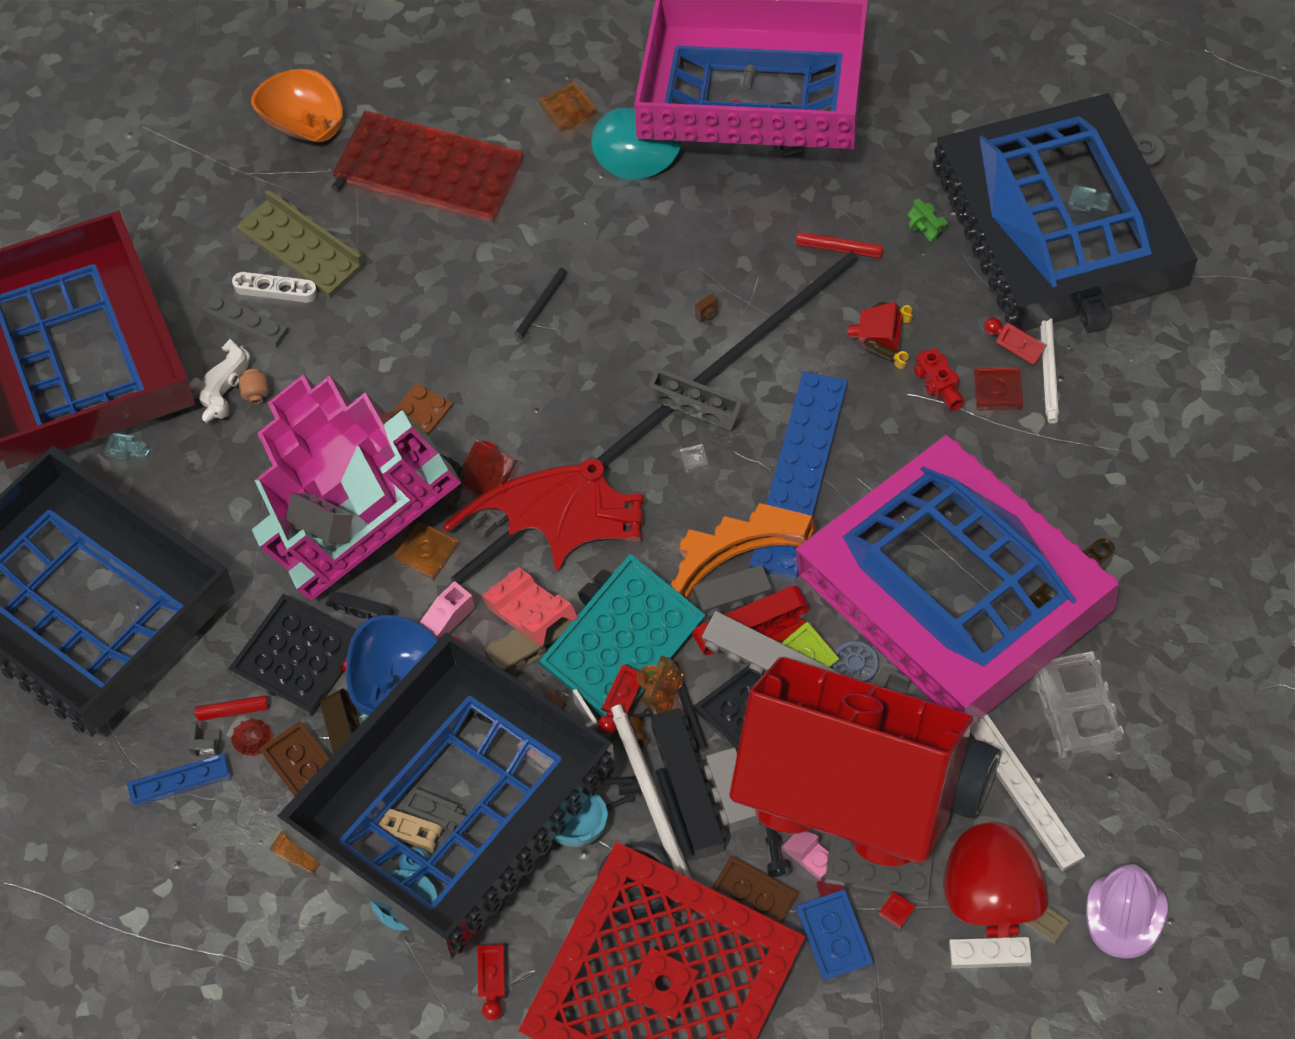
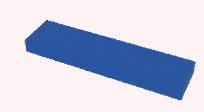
M223 753L127 782L131 804L135 808L231 779L226 755Z

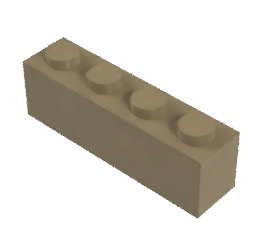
M561 617L546 630L544 644L541 647L514 629L508 636L501 640H494L485 648L486 659L512 676L540 660L573 620Z

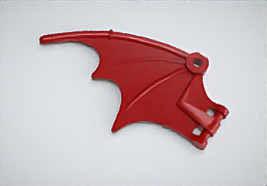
M586 459L581 465L554 467L520 476L503 484L499 483L498 486L472 501L444 524L443 529L446 532L451 531L468 516L478 511L487 509L503 511L509 520L510 536L530 528L537 529L544 534L550 545L554 568L558 571L566 556L586 542L602 539H622L630 542H640L642 537L640 526L643 523L641 505L644 504V495L639 493L624 495L616 492L603 478L604 468L601 461L598 459ZM625 503L632 504V508H625ZM623 525L630 526V531L623 532Z

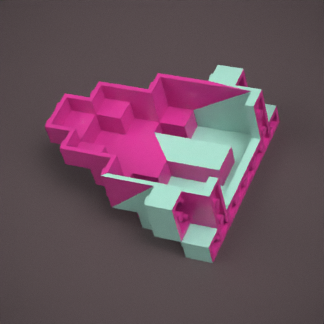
M303 374L268 402L275 419L257 433L273 466L254 480L270 515L255 526L252 531L259 547L289 572L296 589L312 601L457 487L461 481L452 466L438 453L430 437L403 410L391 418L366 392L351 403L344 389L330 375L315 386ZM291 493H312L353 514L348 543H337L336 546L326 545L322 539L314 538L309 532L304 529L298 530L294 528V524L286 521Z

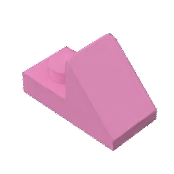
M810 832L794 834L782 846V849L821 881L826 873L828 851L818 844V835Z

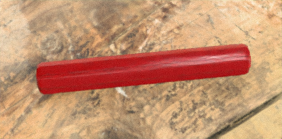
M798 232L796 237V244L845 253L852 251L858 255L880 258L883 253V246L879 244Z

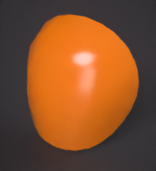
M295 69L278 73L261 83L251 96V105L261 121L289 137L323 142L333 137L341 126L343 109L340 98L331 82L316 71Z

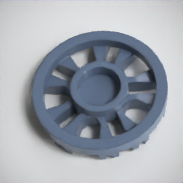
M851 641L842 644L834 652L837 656L844 658L845 661L835 663L832 666L833 670L841 674L849 672V677L853 678V674H857V679L864 682L873 679L878 669V657L869 645L863 642ZM851 647H860L859 652L853 653ZM844 649L849 654L848 656L843 652ZM867 650L868 652L863 656L862 653ZM871 657L874 659V663L865 662L866 659ZM863 672V673H865L867 676L861 678L860 673Z

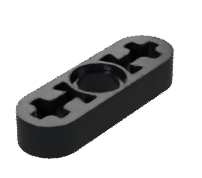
M336 591L330 592L325 603L332 611L364 620L380 615H395V611L385 604Z

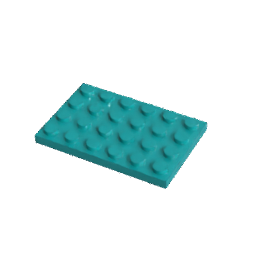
M629 554L578 614V618L572 621L539 660L538 664L571 691L577 689L585 703L601 716L607 715V712L602 711L601 708L621 665L624 664L645 674L631 703L632 705L701 622L705 614L632 554Z

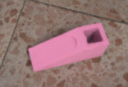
M454 581L437 597L419 624L427 628L439 640L445 632L450 633L475 609L472 595Z

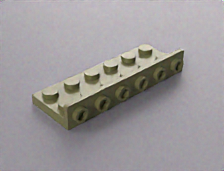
M270 190L265 192L267 200L236 226L238 233L302 279L313 281L317 290L328 298H332L364 269L362 255L357 249H351L340 237L336 238L330 234L326 227H320L309 215L305 216L299 212L295 205H289L279 194H274Z

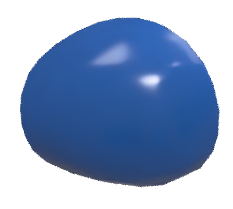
M380 615L363 622L353 634L347 654V687L352 703L361 712L369 716L438 641L437 638L421 624L395 615Z

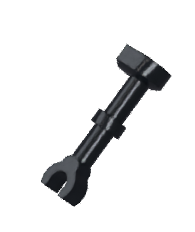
M766 826L767 837L765 838V843L769 847L771 862L767 865L768 875L770 877L789 876V873H791L790 860H781L779 845H781L780 836L777 835V831Z

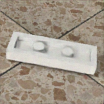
M1029 937L949 940L951 969L1031 966L1032 963Z

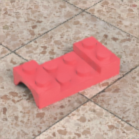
M519 567L481 595L490 611L539 647L544 644L547 628L558 619L564 617L576 620L578 618L570 602L558 594L555 597L537 585L531 575Z

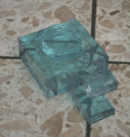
M1074 185L1068 207L1090 212L1092 207L1101 211H1108L1111 195L1108 193L1096 195L1097 189Z
M111 433L104 453L107 457L128 460L130 454L140 459H147L150 451L145 449V443L135 442V438L131 435Z

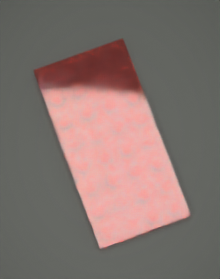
M365 110L332 176L334 180L343 179L349 184L494 222L524 157L521 151Z

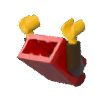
M879 302L872 308L863 310L860 313L859 324L848 326L849 338H859L865 349L888 360L894 359L895 366L899 369H904L907 365L905 361L909 358L908 353L901 351L897 354L895 352L899 350L902 322L910 323L912 321V307L905 305L901 309L896 302Z

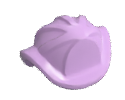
M1130 864L1116 868L1107 876H1103L1093 883L1087 897L1086 921L1092 940L1103 952L1123 959L1136 958L1146 954L1159 940L1168 915V902L1166 895L1156 886L1155 881L1148 872L1136 864Z

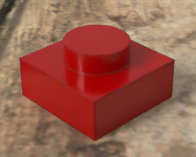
M893 892L878 915L901 930L915 910V906Z

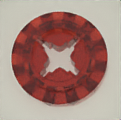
M251 717L247 721L241 720L240 725L234 728L231 739L237 752L246 756H254L261 753L259 748L271 741L272 735L266 723L261 719L255 720ZM253 731H255V735L257 738H251L249 741H247V737L245 734H251Z

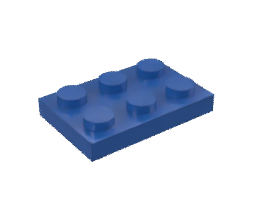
M845 889L795 907L823 982L873 965Z

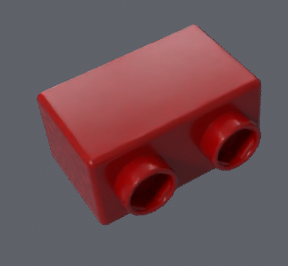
M779 657L750 689L729 797L735 803L755 809L758 820L775 831L799 834L813 828L852 841L856 853L874 864L888 867L906 865L910 861L921 864L928 858L949 821L973 717L964 712L800 661Z

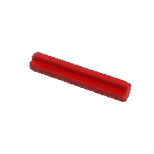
M263 695L197 706L194 711L197 721L267 710L268 699Z

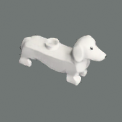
M231 339L222 347L223 351H229L226 359L205 374L203 381L195 377L189 383L191 391H194L193 397L199 399L201 404L207 407L202 415L205 424L215 418L224 419L229 416V404L222 396L231 386L235 387L238 385L239 377L249 365L250 354L245 350V346L241 345L239 347Z

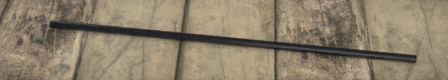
M850 251L692 381L702 385L708 383L857 261V255ZM661 405L595 460L601 461L604 468L675 409ZM528 529L519 531L512 536L509 535L508 530L450 578L451 581L461 585Z

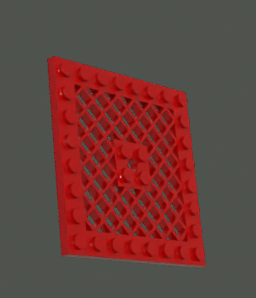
M616 841L531 1004L518 1033L530 1039H598L607 1036L608 1039H613L611 1034L626 1030L628 1039H633L630 1028L644 1024L648 1037L643 1039H659L668 1036V1039H673L672 1034L686 1030L688 1039H693L690 1028L703 1024L707 1034V1038L704 1039H721L727 1037L726 1039H756L805 936ZM627 878L634 881L632 883L624 885ZM643 886L658 894L646 897ZM638 887L642 899L628 903L625 891ZM621 893L624 905L612 908ZM666 898L681 906L670 909ZM662 899L665 911L652 915L648 903ZM644 904L648 917L634 921L630 908ZM626 910L630 922L616 926L613 914ZM685 910L689 923L676 927L672 914ZM690 910L705 918L693 921ZM609 916L612 928L601 931ZM667 916L671 929L658 933L654 920ZM650 922L653 935L640 939L636 926ZM709 922L713 935L700 939L695 926ZM714 922L729 930L717 933ZM632 928L636 940L622 944L618 932ZM691 928L695 941L682 945L678 932ZM614 933L618 946L604 950L601 937ZM673 934L677 947L664 951L660 938ZM732 934L737 947L723 951L719 938ZM738 934L753 942L741 945ZM597 940L600 952L588 956L594 942ZM656 940L659 951L651 947L646 956L642 944ZM715 940L719 953L706 957L702 944ZM638 945L642 958L628 962L624 950ZM697 946L701 959L688 963L684 950ZM756 946L760 959L747 963L743 950ZM762 946L769 949L766 957L764 955ZM620 951L624 964L610 968L606 955ZM679 952L683 963L668 955ZM739 952L743 965L729 969L725 956ZM602 957L606 970L592 974L588 961ZM721 958L725 971L712 975L708 962ZM583 964H585L588 976L576 979ZM642 964L634 980L630 967ZM703 964L707 977L695 980L699 971L691 967ZM761 965L753 981L749 968ZM626 969L630 982L616 986L612 973ZM745 970L749 983L736 987L732 974ZM608 975L612 988L598 992L594 979ZM727 976L731 989L718 993L714 980ZM659 977H666L670 981L671 986L666 991H659L655 986V981ZM590 981L594 994L580 998L576 985ZM709 982L713 995L700 999L696 986ZM572 987L576 1000L564 1003ZM630 988L627 997L634 1001L622 1005L618 991ZM750 988L742 1005L738 992ZM690 989H692L695 1001L683 1005ZM614 993L618 1006L603 1010L600 997ZM733 994L737 1007L724 1011L720 998ZM596 999L600 1012L585 1016L582 1003ZM715 1000L719 1013L706 1017L702 1004ZM578 1005L582 1018L567 1023L563 1009ZM642 1005L654 1010L657 1014L646 1017ZM638 1006L642 1019L628 1023L624 1010ZM697 1006L701 1019L688 1023L684 1010ZM559 1011H560V1014H561L563 1023H561V1022L555 1020L556 1017H557V1015H558V1013H559ZM619 1011L623 1025L610 1029L606 1015ZM680 1012L684 1025L670 1029L666 1017L675 1021ZM738 1013L730 1029L726 1016ZM601 1017L605 1031L591 1035L588 1021ZM662 1018L666 1031L652 1035L648 1022ZM721 1018L725 1032L712 1036L708 1022ZM583 1023L587 1036L571 1027Z

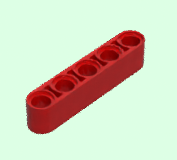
M794 585L729 612L725 616L760 632L793 615H803L809 610V605L799 587ZM710 621L699 625L692 631L696 643L705 656L716 653L704 646L705 642L702 641V635Z

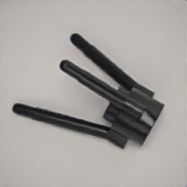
M636 776L610 777L600 783V785H617L619 796L624 795V798L607 804V811L624 803L634 802L633 796H640L639 783Z

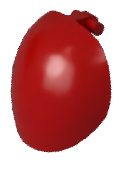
M984 823L971 827L957 839L948 857L943 879L945 899L955 916L969 924L987 925L988 927L985 928L986 937L1008 938L1009 936L1019 935L1018 925L1012 924L1034 921L1044 914L1048 905L1045 876L1035 853L1018 831L1005 824Z

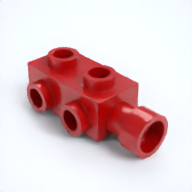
M936 347L931 350L922 351L917 355L914 372L918 379L923 378L925 380L927 393L930 396L934 394L937 400L944 397V403L950 411L961 408L965 403V399L960 392H956L958 391V383H960L959 376L948 366L945 355H941Z

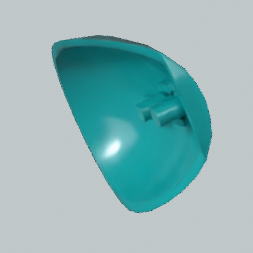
M629 106L615 108L602 116L592 131L591 140L593 153L603 168L612 175L626 180H639L658 174L673 162L682 145V141L637 139L635 109Z

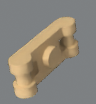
M389 809L377 824L401 842L421 847L430 853L434 851L436 847L435 840L437 837H440L443 830L438 824L393 809ZM390 821H395L394 827L388 826ZM421 831L427 832L426 838L419 836Z

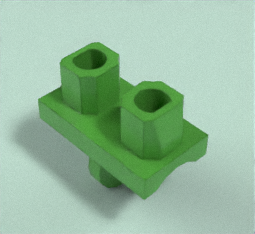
M916 199L913 202L912 210L907 215L911 220L909 228L912 231L920 230L930 242L935 241L938 234L945 230L947 221L943 217L937 218L934 215L935 210L931 203L924 204L920 199Z

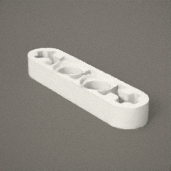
M248 272L237 273L232 278L235 292L241 295L311 302L316 299L318 294L315 283L305 279ZM261 283L270 284L266 289L258 288ZM284 285L291 286V289L287 292L280 291V288Z

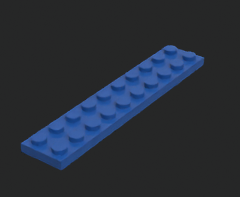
M802 372L766 505L811 515L813 518L848 380ZM786 545L754 549L750 568L762 565L766 574L796 580L798 575L797 547Z

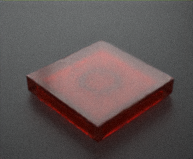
M1020 367L974 368L976 411L1023 410Z
M476 439L462 466L466 473L463 485L483 495L498 486L499 483L507 482L518 460Z

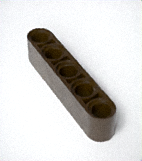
M1101 538L1091 544L1083 553L1089 558L1095 559L1100 568L1104 570L1112 561L1115 545L1109 539ZM1098 552H1104L1107 555H1101ZM1044 583L1029 598L1039 609L1052 599L1047 594L1057 595V592L1047 583ZM1025 606L1022 613L1024 620L1030 616Z
M343 688L322 699L320 702L333 754L360 726L355 705L352 703L349 692Z

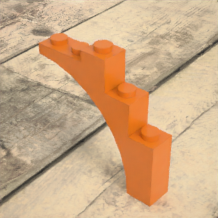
M759 503L756 511L751 513L749 522L724 516L721 524L716 526L714 535L689 529L686 537H683L680 542V551L684 559L679 565V573L676 579L672 580L670 586L684 598L688 599L693 591V586L698 585L719 564L738 554L767 546L790 545L799 547L812 537L816 527L811 515Z

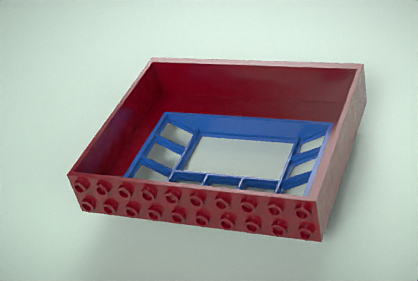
M119 210L0 248V462L4 461L7 469L39 459L53 445L62 451L195 405L188 378ZM92 275L101 301L76 309L68 290L67 282ZM58 285L61 288L69 311L43 319L34 294ZM27 296L36 322L11 330L2 304ZM104 309L132 381L73 401L47 328ZM40 331L46 349L20 357L15 339ZM50 358L57 376L30 384L24 366ZM60 385L67 403L40 412L34 393ZM133 390H136V391H137V392H135V393H132V394H129V395H126V396H123V397H120V398H117V399H114V400H110V398H112V397H115V396H118V395H121V394H124V393H127V392H130V391H133ZM100 401L104 402L103 404L77 412V410L80 408L98 403ZM68 412L71 413L70 415H67L65 417L44 423L45 420L51 419L53 417Z

